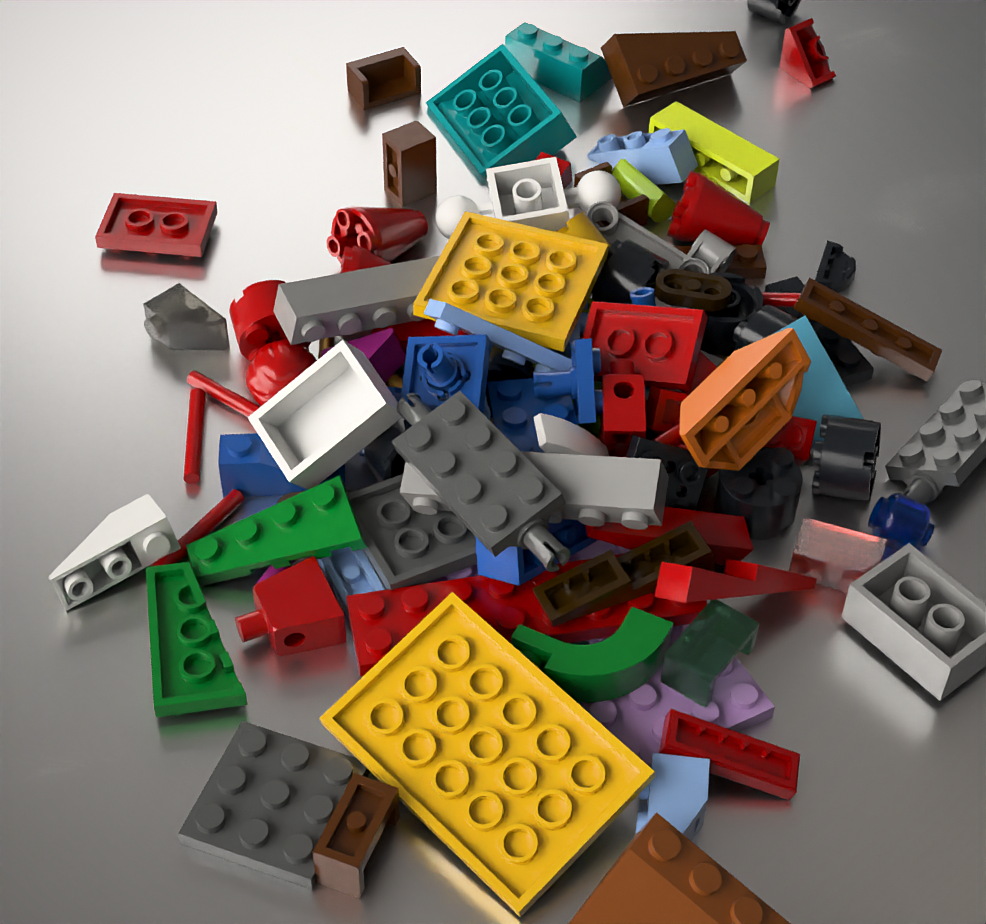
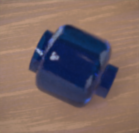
M893 493L887 498L880 497L868 520V527L872 528L874 540L896 551L908 543L915 548L918 545L925 547L931 539L935 526L929 522L930 510L928 506L901 493Z

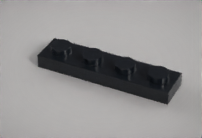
M796 276L765 286L764 292L801 293L805 285ZM775 307L798 319L804 316L790 307ZM808 319L811 326L817 331L821 344L846 387L872 379L873 366L851 340L841 337L835 331L817 321Z

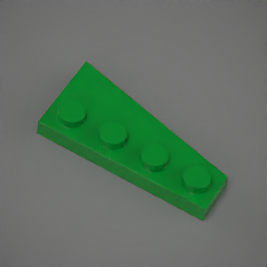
M337 476L186 545L194 575L199 584L204 586L251 575L254 573L255 568L272 565L275 569L291 566V560L312 555L315 559L333 556V550L350 547L352 551L367 548L346 486L341 477Z
M182 562L146 567L153 703L156 717L248 705L244 688L237 678L229 653L224 648L219 630L209 613L206 600L190 563Z

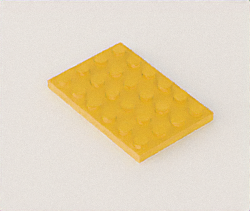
M453 592L319 718L322 725L382 783L397 787L399 790V800L519 917L546 892L655 778V771Z

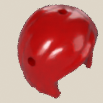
M288 339L268 343L255 353L248 365L246 372L247 387L255 401L262 406L317 360L306 347L299 343L291 345Z

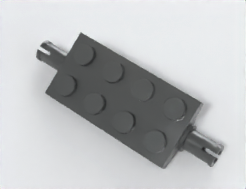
M979 380L964 381L885 465L889 479L902 480L908 485L892 502L894 512L902 519H906L908 516V519L912 520L927 502L933 501L938 497L946 485L959 487L986 457V382Z
M461 391L457 392L433 411L421 400L417 393H408L406 395L414 404L412 407L402 397L397 404V412L412 426L392 440L395 450L491 554L496 557L509 546L521 547L522 549H529L549 572L559 570V566L553 561L554 558L564 566L570 558V551L548 531V522L552 513L566 503L563 494Z

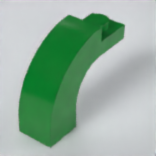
M631 607L619 629L612 636L598 643L589 645L569 644L519 624L511 636V644L577 703L603 702L629 694L643 686L653 677L670 650L673 622Z

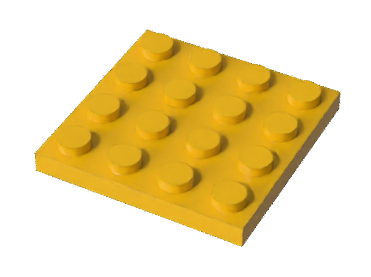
M465 211L415 299L413 315L437 321L424 314L429 299L446 302L545 348L564 352L607 258L609 244Z

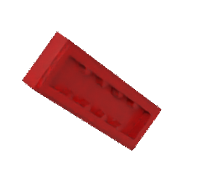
M670 709L665 716L659 753L710 759L709 773L787 800H791L797 793L799 753L674 709Z

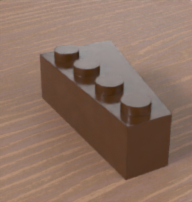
M736 31L614 34L601 47L623 107L729 75L747 62Z

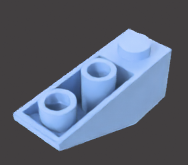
M664 128L647 134L636 131L627 136L616 137L615 134H609L600 138L597 141V145L587 154L588 159L600 164L608 162L612 168L615 167L621 158L625 159L655 185L682 183L688 177L690 171H693L698 166L685 129L671 131L669 128Z
M653 753L651 768L655 771V778L639 794L638 799L647 800V812L638 811L635 835L657 812L689 840L692 841L704 822L708 800L710 759Z

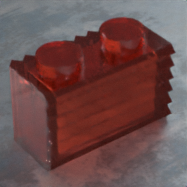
M804 517L793 550L789 572L817 578L816 585L830 586L833 590L838 588L841 592L847 594L849 585L881 563L887 539Z

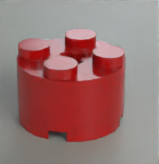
M265 280L254 283L242 290L243 297L235 302L234 298L230 304L229 314L239 350L249 362L252 361L255 353L266 344L288 339L273 312L278 285L285 283V281ZM303 342L299 344L303 345L309 350V345L311 344V342Z

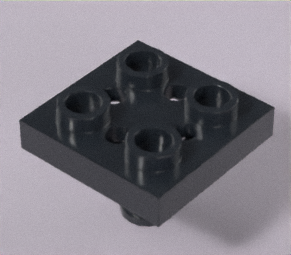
M632 434L626 457L661 459L665 469H669L667 471L669 480L665 507L696 511L708 468L699 467L687 448ZM680 486H683V487H684V492H683V494L680 495V496H677L676 492H677V493H680V492H681V487H680Z

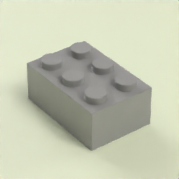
M910 543L849 585L841 618L939 701L986 666V604Z

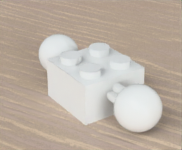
M556 157L486 169L490 203L477 205L466 196H451L445 199L438 207L436 224L441 234L450 239L462 215L467 211L555 232L564 226L568 227L566 224L569 221L568 209L580 207L587 213L589 207L597 202H608L617 207L621 199V187L612 174L597 170L584 175L577 187L563 189Z

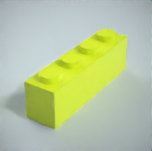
M677 101L650 117L649 133H654L664 128H669L671 131L685 129L698 164L693 171L705 174L747 203H752L775 187L780 161L776 156Z

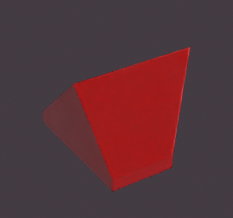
M813 18L785 29L779 68L808 88L836 77L835 72L830 70L829 57L826 56L825 48L820 41V35L818 36L812 27V24H814Z

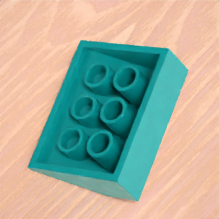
M503 43L425 102L483 178L487 177L486 169L534 161L541 151L553 156L577 138L562 112Z

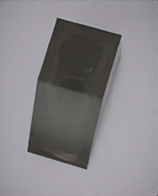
M180 283L143 303L146 317L144 327L152 339L161 341L169 349L225 350L230 347L226 319Z

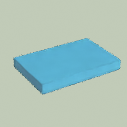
M805 315L777 332L786 328H794L811 360L808 372H804L802 389L793 416L817 421L811 449H813L816 440L824 441V438H820V425L823 414L858 419L864 418Z

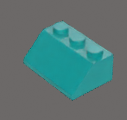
M524 22L505 35V47L536 83L579 103L612 79L606 61L602 56L589 51L585 47L566 41L558 35H553L537 28L533 24Z

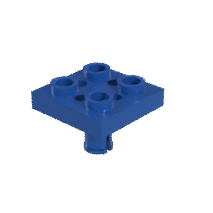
M487 334L408 337L401 398L403 397L412 407L414 404L406 395L408 393H417L421 400L433 411L445 402L440 401V398H445L446 393L449 394V399L461 391L484 414L491 341ZM468 375L471 376L468 381H466V382L461 381V380H462V377H463L464 379H467V378H468Z
M592 338L575 339L571 343L572 367H570V371L533 372V384H551V386L534 387V398L571 395V399H574L577 424H591L596 422V415L603 414L602 389H594V374L601 372L600 348H592Z

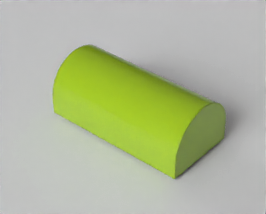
M621 158L612 170V175L620 184L621 193L629 200L645 194L649 198L648 216L657 223L669 219L672 216L676 202L627 160Z

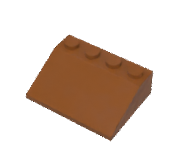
M656 812L634 836L568 924L791 923Z

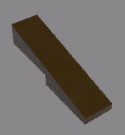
M689 521L617 558L610 549L532 588L554 627L655 592L661 562L691 566L709 571H715L711 549L693 523Z

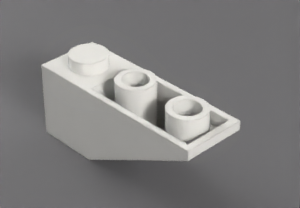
M146 494L110 513L48 578L63 607L68 611L148 567L163 556L179 550L181 547L167 516L152 497Z

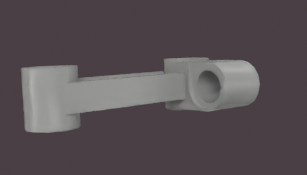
M594 203L586 213L594 225L598 221L610 223L607 227L596 226L610 245L616 239L621 242L630 239L669 261L668 269H681L706 274L725 272L737 251L736 247L710 231L704 230L686 255L619 213L611 203Z

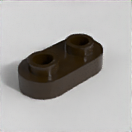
M667 269L660 272L656 277L655 296L667 305L716 312L725 309L730 303L732 286L727 279L721 276L681 269Z

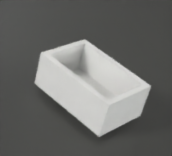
M342 340L251 414L248 419L287 480L305 489H310L319 485L396 423L402 416L397 412L398 402L365 354Z

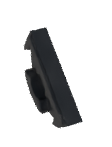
M827 240L815 281L839 293L848 288L854 280L856 260L843 252V246Z

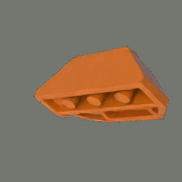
M786 328L734 351L681 402L679 434L699 467L739 471L792 418L802 389L804 372H808L811 363L794 328Z

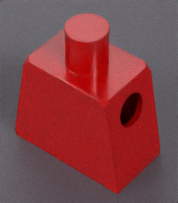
M617 359L610 362L609 374L602 376L601 386L603 414H600V439L607 447L610 457L626 456L632 434L644 438L646 435L644 376L634 374V363L632 361Z
M314 556L257 583L253 587L256 611L235 618L236 627L243 643L267 635L274 653L278 656L321 649L347 642L345 615Z

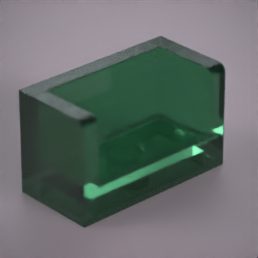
M717 599L710 600L664 654L660 682L706 708L712 701L715 681L739 652L749 655L754 650L760 623Z

